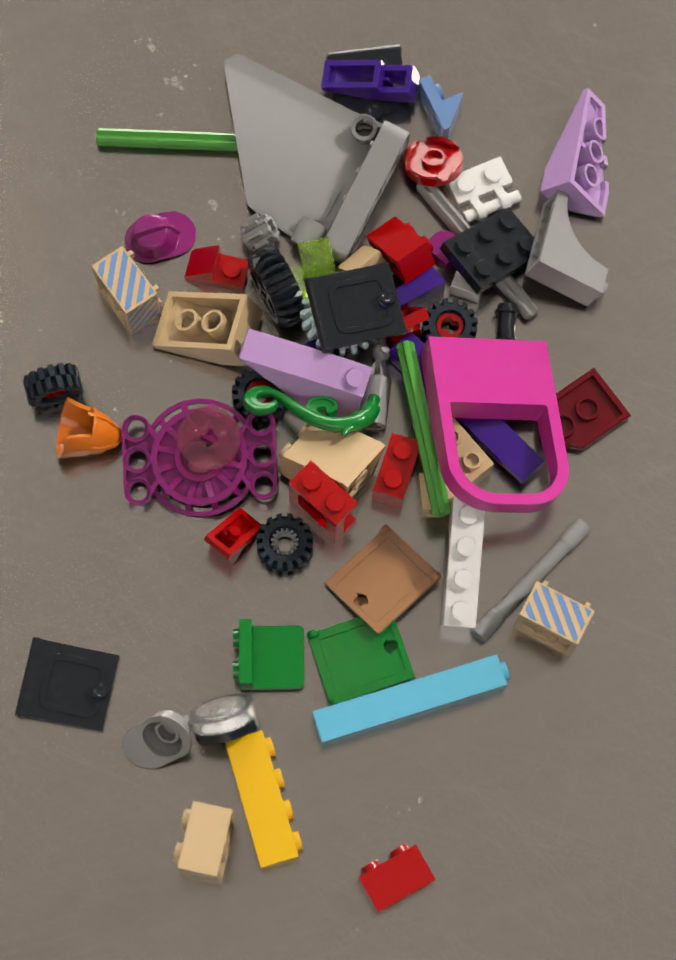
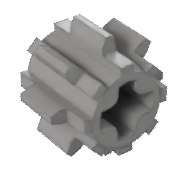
M255 213L245 218L246 224L241 226L239 231L243 243L250 251L275 246L273 241L279 239L278 235L280 233L276 222H274L270 215L264 214L259 216L258 213Z

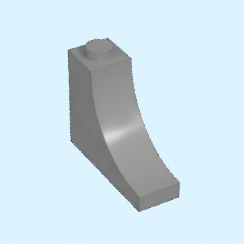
M557 190L543 204L525 275L585 306H589L594 300L602 298L608 287L606 278L609 269L594 260L577 240L568 217L567 205L569 195Z

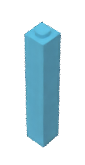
M496 654L312 711V718L321 746L324 747L504 691L507 686L506 681L510 680V675L504 661L500 662Z

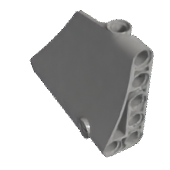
M240 54L226 59L224 62L226 82L246 201L249 208L260 216L264 214L270 215L274 222H276L277 228L291 237L290 241L313 253L316 251L340 264L349 258L381 194L409 144L411 133L386 120H383L382 124L371 115L359 114ZM367 123L373 128L372 133L366 137L358 135L356 129L360 124Z

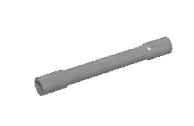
M577 518L559 536L557 542L495 607L488 610L476 623V628H471L472 633L480 641L485 642L502 625L504 619L532 591L536 581L540 582L569 551H572L591 531L590 527L583 520Z

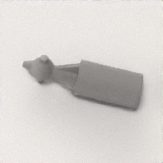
M385 338L380 339L372 350L375 362L371 366L372 371L360 406L361 409L370 394H376L380 397V412L376 420L365 429L383 430L386 428L392 380L385 363L390 357V349L386 344Z

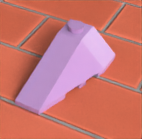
M589 88L582 91L545 167L540 192L549 199L557 190H560L569 195L568 211L603 217L605 216L609 195V182L604 181L603 167L608 166V157L603 155L602 140L607 138L605 105Z
M250 328L247 329L238 357L251 369L282 390L285 395L304 407L313 397L325 396L334 399L338 404L335 417L350 416L351 412L355 411L364 396L372 371V367L334 354L322 353L321 350Z

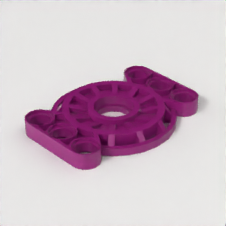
M196 398L181 401L167 408L155 419L152 425L141 415L127 417L122 424L125 498L133 505L143 506L148 504L155 495L161 503L171 510L195 517L219 515L237 505L245 498L249 491L260 500L271 499L276 495L279 486L276 422L272 414L266 415L270 419V426L266 431L258 432L252 425L253 419L257 415L250 413L245 420L239 412L227 404L213 399ZM208 404L207 409L196 408L189 410L188 408L189 405ZM217 406L226 409L234 416L229 419L222 413L216 412L215 408ZM181 408V413L174 415L167 422L163 420L169 414ZM133 421H141L145 425V432L139 438H132L129 435L128 427ZM239 421L243 423L241 429L236 426ZM158 425H161L162 427L157 433L155 429ZM196 443H207L215 451V463L207 472L197 473L190 470L187 466L186 453ZM262 445L269 447L272 453L270 460L266 463H258L254 459L255 449ZM134 452H143L146 456V464L141 469H133L129 463L130 456ZM260 477H268L273 483L272 490L268 494H259L255 489V483ZM242 482L246 484L243 491L239 489ZM136 483H143L147 487L148 492L143 500H134L131 496V488ZM159 486L164 489L162 495L157 491ZM233 493L238 496L229 504L221 508L219 507L218 503L227 499ZM172 496L174 499L185 503V510L174 506L167 499ZM211 505L213 510L206 512L192 511L193 506Z

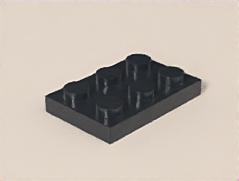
M505 208L444 241L439 249L478 295L527 267L534 237L512 210Z

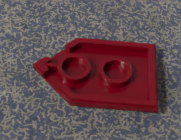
M592 368L556 393L565 447L568 449L582 451L631 417V414L595 368ZM540 434L538 444H542Z

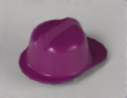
M176 211L146 214L138 218L127 229L124 238L125 248L127 252L133 251L135 255L133 259L143 263L176 257L186 253L194 245L196 227L190 218Z

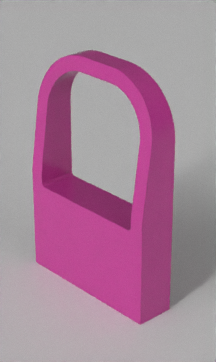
M429 336L420 352L438 463L441 476L448 489L463 503L487 512L532 513L549 507L555 502L567 484L569 463L547 342ZM452 418L536 421L550 475L549 488L535 494H509L488 492L474 485L465 476L459 463Z

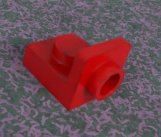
M408 307L401 310L407 334L413 332L417 337L421 336L420 323L430 319L426 307ZM407 334L390 337L393 345L395 346Z

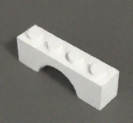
M451 497V513L449 514L448 564L443 591L441 624L443 626L476 628L485 511L475 509L463 503L457 497Z

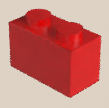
M396 216L366 235L370 247L381 252L386 262H389L393 274L405 284L436 264L431 253L434 251V248L429 239L424 235L422 237L419 236L410 223L404 224Z
M396 433L391 434L373 489L372 500L402 509L419 458L418 445L415 439Z
M405 843L391 851L389 854L392 858L380 864L377 859L361 868L363 874L358 877V881L376 914L397 904L436 880L416 844L409 848Z

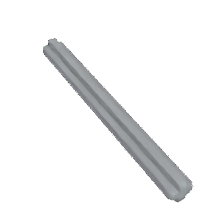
M417 184L416 189L452 233L457 235L470 228V225L438 187ZM512 276L496 284L511 303L516 304V309L519 310V313L525 320L531 319L538 313L537 305Z

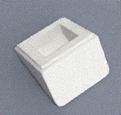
M456 271L449 294L478 303L481 293L477 295L460 273Z

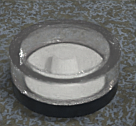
M230 694L213 698L198 705L189 714L196 741L201 744H220L236 740L252 732L259 724L253 699L247 694Z

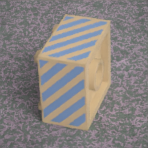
M121 246L91 267L97 289L132 335L161 316L160 306L162 301L158 298L157 293L160 292L158 285L156 284L152 287L132 260L135 257L133 251L127 252Z
M544 580L542 584L536 581L513 628L570 657L595 611L589 608L590 603L586 602L583 605L548 587L549 582Z

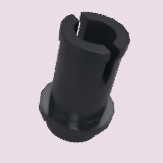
M499 303L494 311V314L497 315L496 339L516 340L515 322L519 310L516 309V304Z

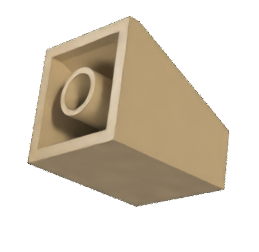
M306 423L298 434L299 439L294 444L288 442L279 454L281 461L278 471L289 480H292L312 461L353 498L373 476L386 445L358 431L342 436V433L324 431Z

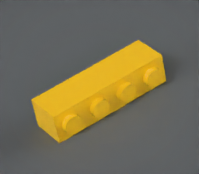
M263 730L236 740L225 742L261 871L299 860L298 851L303 850L299 832H292L289 820L293 819L294 815L289 799L283 801L279 788L285 787L280 768L274 769L270 757L276 756L271 737L265 738Z

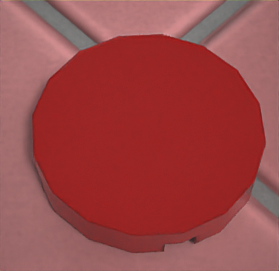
M431 136L426 137L425 141L419 142L417 140L406 149L404 155L406 174L412 181L422 186L437 187L447 185L458 178L464 166V156L459 150V146L454 141L445 137Z

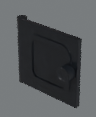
M400 44L327 53L326 57L327 60H382L385 65H403ZM334 93L336 103L359 114L371 115L382 124L383 120L390 123L411 121L409 102L379 101ZM363 123V124H360L358 127L371 126V125H369V124H367V123Z
M389 262L310 277L304 280L322 353H329L333 349L407 334Z
M33 637L15 716L18 718L30 717L103 732L119 655Z

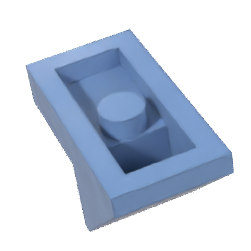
M429 75L419 79L418 95L439 137L448 139L462 106L464 92L444 99L440 85L434 84Z

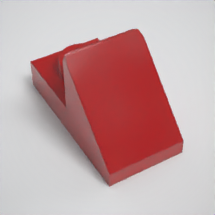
M220 245L192 249L185 279L244 292L249 274L248 260L221 254Z
M239 507L205 536L204 541L234 564L242 549L257 537L262 524Z

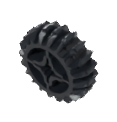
M273 246L256 251L254 255L248 258V268L257 293L271 319L282 329L300 323L303 320L300 318V311L305 309V305L302 304L304 298L289 264L286 263L280 251Z

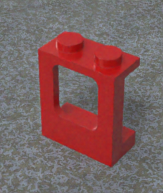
M312 461L289 482V503L334 544L356 523V518L350 512L358 505V502Z

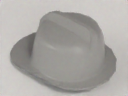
M161 710L152 717L132 726L125 732L122 739V750L125 756L133 764L149 769L162 767L183 757L192 746L188 725L189 716L187 714L181 716L171 710Z

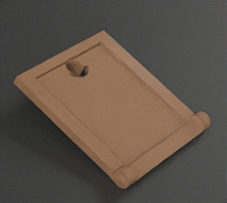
M385 524L380 529L378 535L324 583L379 636L425 592L439 582L442 575Z

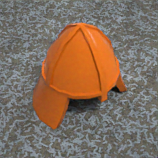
M69 397L66 398L57 431V459L99 455L122 443L121 428L107 414L98 411L95 407L91 408Z

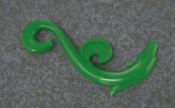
M255 386L250 388L243 398L245 409L254 415L264 416L274 413L278 409L277 401H279L303 422L324 431L342 433V436L367 428L376 420L380 412V397L376 394H370L360 410L351 412V415L346 417H335L338 404L334 399L325 396L313 397L304 407L284 393L269 386ZM259 398L276 399L273 402L263 403L258 401Z

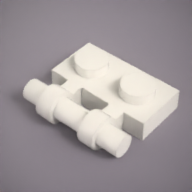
M501 156L462 171L455 181L447 184L457 208L469 204L471 209L462 212L463 218L467 223L474 220L482 221L488 218L487 215L505 208L511 209L513 204L522 201L518 190L508 194L504 191V189L512 187L513 180ZM492 194L495 199L484 204L480 202V199Z

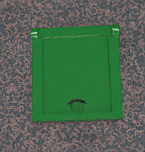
M359 617L318 631L315 629L307 632L330 706L416 679L396 620L379 636Z

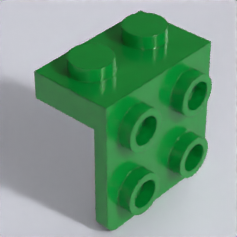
M239 619V629H233V648H239V660L233 661V680H239L240 690H297L303 688V628L299 625L253 626L252 619Z

